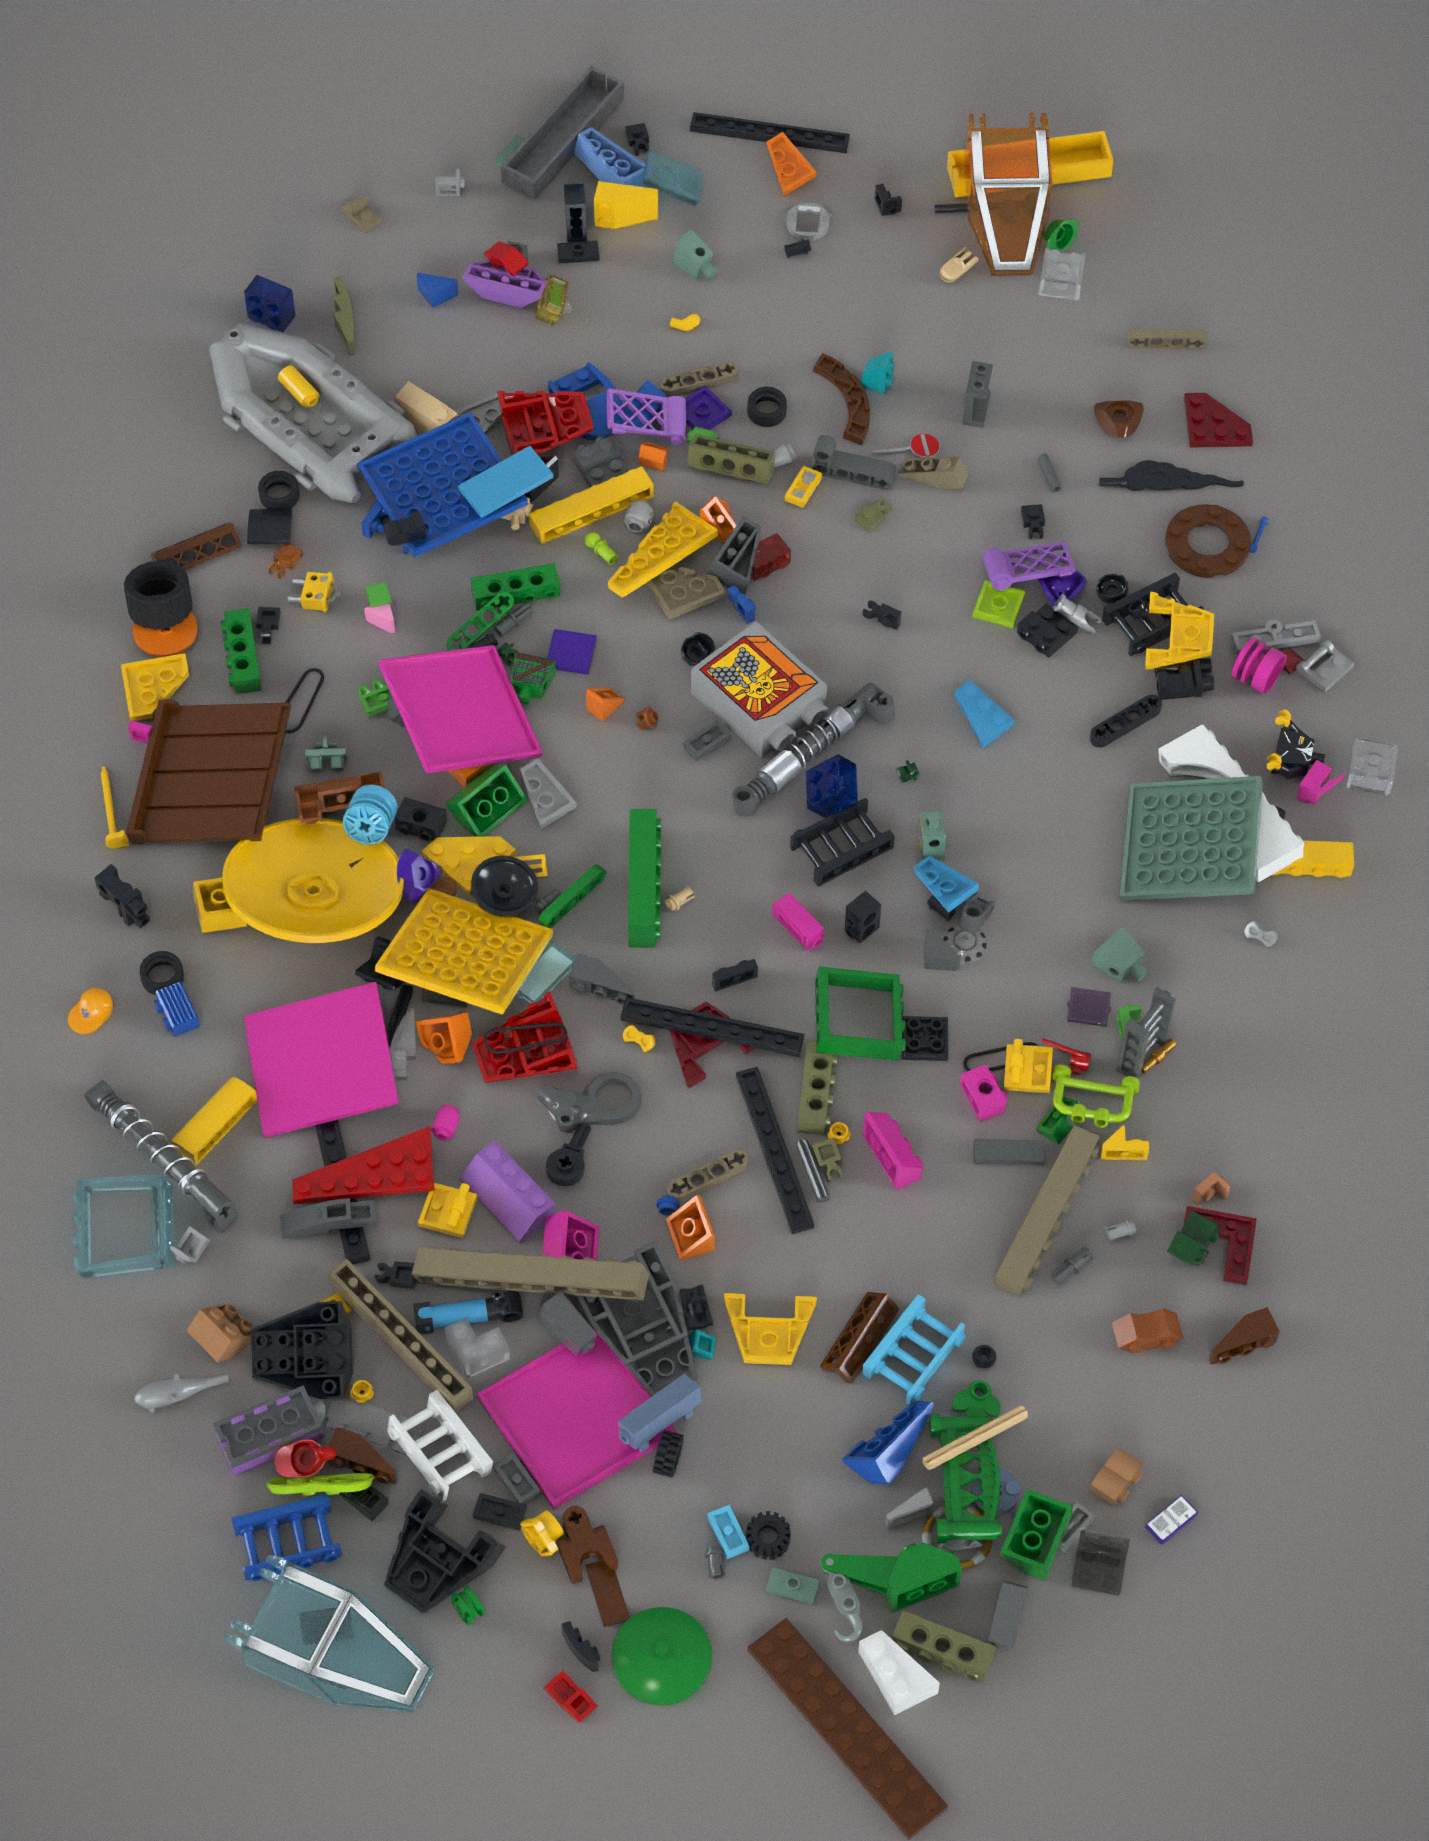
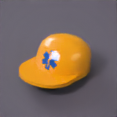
M95 987L84 991L80 1001L69 1012L68 1024L70 1028L79 1034H89L96 1031L113 1012L114 1005L111 995L107 991Z

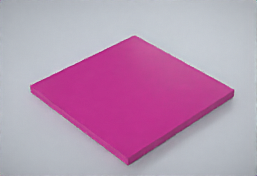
M494 645L387 658L379 661V667L426 774L538 758L543 754Z
M377 982L244 1015L262 1133L265 1138L399 1104Z
M597 1332L594 1342L595 1346L585 1354L581 1352L575 1356L561 1343L476 1394L478 1400L553 1510L659 1446L663 1433L662 1431L649 1440L650 1447L642 1453L639 1448L635 1450L629 1444H624L618 1435V1421L651 1398V1395ZM672 1425L664 1429L667 1431L677 1433L675 1429L672 1427Z

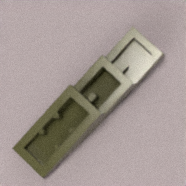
M339 276L333 278L336 293L333 296L336 310L333 313L334 322L349 354L353 355L355 331L352 306L342 277Z

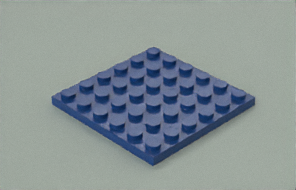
M471 412L357 463L358 469L391 521H399L411 517L412 512L420 511L427 538L405 543L413 557L528 505V500L523 494L481 518L459 491L458 485L502 461Z

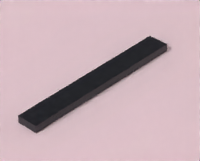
M693 112L690 132L767 142L783 132L794 146L847 153L850 134L697 112Z
M628 997L625 999L620 1016L621 1021L800 1057L805 1037L803 1033Z
M754 1067L736 1072L738 1085L791 1234L813 1229L814 1222L759 1069Z
M338 1119L315 1125L324 1167L346 1159ZM350 1199V1202H357V1199ZM363 1227L339 1229L345 1258L352 1265L371 1261Z

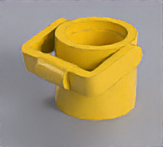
M545 1510L535 1518L526 1519L520 1523L525 1538L541 1557L551 1556L558 1550L555 1542L564 1536V1532L556 1518L549 1511Z

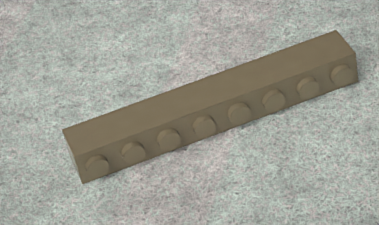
M1074 1125L996 1274L995 1286L1019 1297L1024 1289L1028 1291L1033 1281V1277H1031L1033 1271L1039 1270L1043 1258H1041L1043 1252H1048L1052 1245V1234L1059 1232L1063 1222L1060 1220L1063 1213L1068 1214L1072 1206L1070 1201L1072 1196L1078 1195L1082 1183H1080L1082 1177H1087L1092 1165L1089 1163L1091 1159H1096L1101 1150V1146L1098 1145L1100 1136Z
M348 1259L329 1272L331 1287L433 1392L436 1390L440 1392L455 1413H458L473 1400L472 1387Z

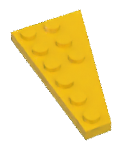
M675 501L671 511L663 515L661 523L654 526L638 545V550L635 553H631L628 557L629 561L624 566H621L610 578L608 588L622 598L718 537V529Z

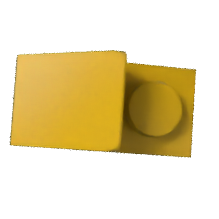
M1123 1125L1102 1144L1100 1159L1147 1160L1149 1141H1142L1141 1139L1126 1141L1125 1125Z

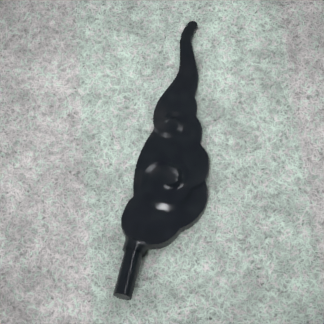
M1152 460L1141 461L1134 467L1127 469L1124 477L1099 478V486H1120L1132 491L1144 489H1199L1209 485L1240 487L1244 485L1242 480L1230 481L1215 475H1202L1185 468H1177L1171 463Z

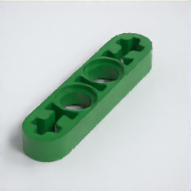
M500 592L447 639V650H458L457 647L453 649L451 646L452 640L457 642L461 639L460 632H462L464 638L469 640L466 643L464 639L460 643V649H466L469 645H472L512 609L514 603L512 595L508 592ZM499 598H508L507 604L509 606L502 605L498 610L501 613L498 614L495 608L500 604ZM491 611L494 614V619L491 622L484 621L482 618L483 612ZM475 625L478 628L477 635L469 636L466 633L467 626Z
M594 864L541 913L538 920L539 923L547 928H552L603 881L607 873L606 870L600 865Z

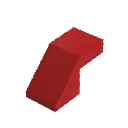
M498 241L484 252L486 258L497 269L503 266L512 277L528 266L529 263L515 247Z

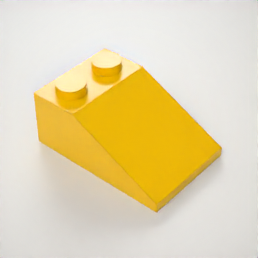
M598 181L594 197V222L596 227L617 229L658 219V189Z

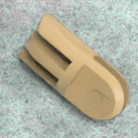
M964 247L942 265L939 271L940 278L946 283H952L972 268L979 259L976 256L972 258L973 253L971 251L966 252L967 248Z

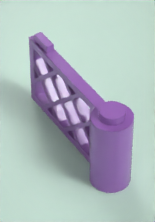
M609 388L607 390V427L615 434L624 435L625 432L661 437L666 438L673 445H680L687 439L686 400L681 396L666 398ZM613 396L620 397L624 404L618 407L613 401ZM631 400H639L643 407L638 411L630 402ZM652 402L661 403V411L659 413L651 407L650 404ZM626 405L634 413L630 418L621 410ZM645 408L653 416L649 422L640 413ZM616 413L625 421L623 424L614 423V415ZM637 416L644 426L642 428L636 427L631 420ZM656 419L661 425L662 431L656 430L650 423Z
M1065 541L1004 552L999 548H990L982 556L991 585L998 591L1009 588L1015 582L1056 575L1061 577L1072 575L1075 572V565ZM1055 550H1063L1060 555L1053 553ZM1032 554H1040L1041 556L1036 558ZM1018 557L1021 559L1018 562H1016L1014 560H1011L1010 558ZM1047 557H1049V558H1051V559H1054V561H1053L1052 563L1047 562V561H1044V560H1045ZM1026 561L1034 563L1031 567L1024 565ZM1062 562L1068 564V566L1061 567L1058 564ZM1040 565L1042 567H1045L1046 569L1038 570L1036 568ZM1018 569L1025 571L1022 574H1015Z

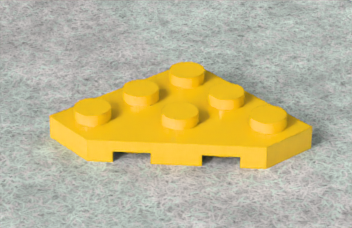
M185 653L121 664L130 721L152 719L156 713L158 700L170 699L189 677Z
M501 836L437 837L421 851L423 857L440 865L442 873L468 895L471 894L472 875L480 863L494 856L514 857L516 855V849Z

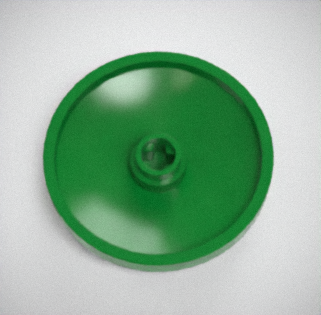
M654 1607L633 1615L621 1626L613 1642L612 1666L618 1682L628 1694L647 1704L664 1706L688 1699L702 1687L711 1668L712 1650L706 1631L695 1618L678 1609Z

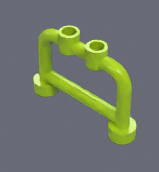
M1062 1064L1056 1065L1052 1073V1079L1056 1082L1053 1105L1059 1112L1071 1115V1120L1074 1123L1081 1124L1085 1121V1118L1094 1119V1124L1097 1127L1104 1128L1108 1125V1122L1120 1123L1129 1118L1133 1096L1139 1092L1140 1081L1136 1077L1126 1076L1122 1079L1121 1086L1071 1078V1069ZM1064 1086L1124 1096L1122 1111L1114 1114L1109 1113L1105 1108L1091 1110L1086 1109L1082 1104L1074 1106L1065 1105L1062 1102Z

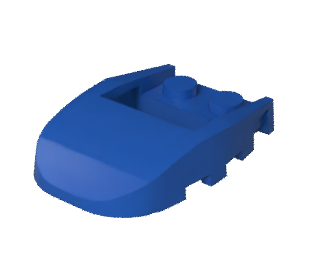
M588 362L585 367L554 382L548 381V392L553 394L555 392H584L598 384L606 388V391L586 400L594 430L581 435V437L594 441L600 436L607 438L615 434L607 427V390L609 388L615 389V387L606 375ZM613 396V401L618 407L624 404L620 397ZM617 413L614 415L615 424H623L625 422Z

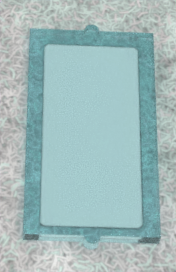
M550 940L517 992L519 998L525 999L530 1004L544 998V995L552 991L572 970L576 958L569 954L566 948H561Z

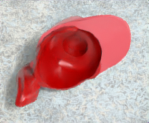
M310 1439L300 1440L279 1449L275 1455L274 1463L277 1472L281 1476L310 1477L317 1474L327 1460L335 1459L337 1453L333 1447H321Z

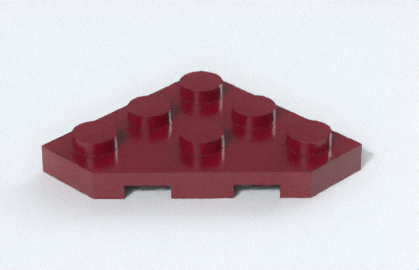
M1207 393L1184 394L1190 448L1252 446L1251 424Z

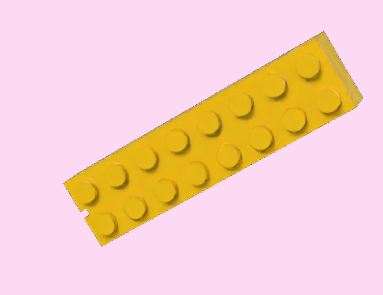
M1105 131L1047 138L1050 185L1112 176L1114 160ZM1036 140L983 147L985 178H1039ZM972 149L948 151L947 171L950 181H952L951 185L955 198L976 195L973 179ZM985 188V193L988 194L1025 188Z

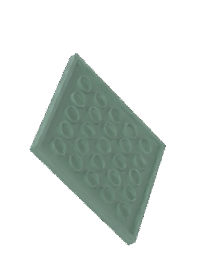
M1248 776L1130 784L1120 888L1121 900L1255 894L1263 786L1262 777Z

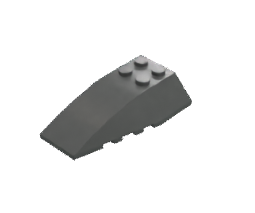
M656 1241L635 1250L634 1256L621 1261V1263H628L629 1261L640 1262L649 1273L644 1301L577 1296L590 1325L651 1397L684 1373L693 1381L697 1379L677 1282Z

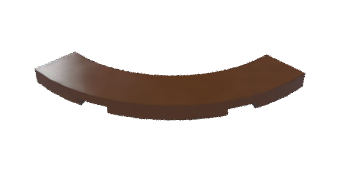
M822 353L814 366L813 372L829 380L841 392L849 412L848 424L843 433V438L862 445L866 438L870 421V406L866 392L858 378L844 368L841 362Z

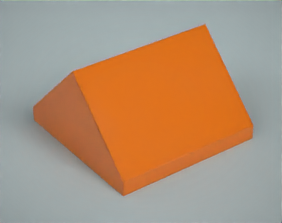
M700 1195L693 1197L665 1219L680 1260L715 1251V1235Z

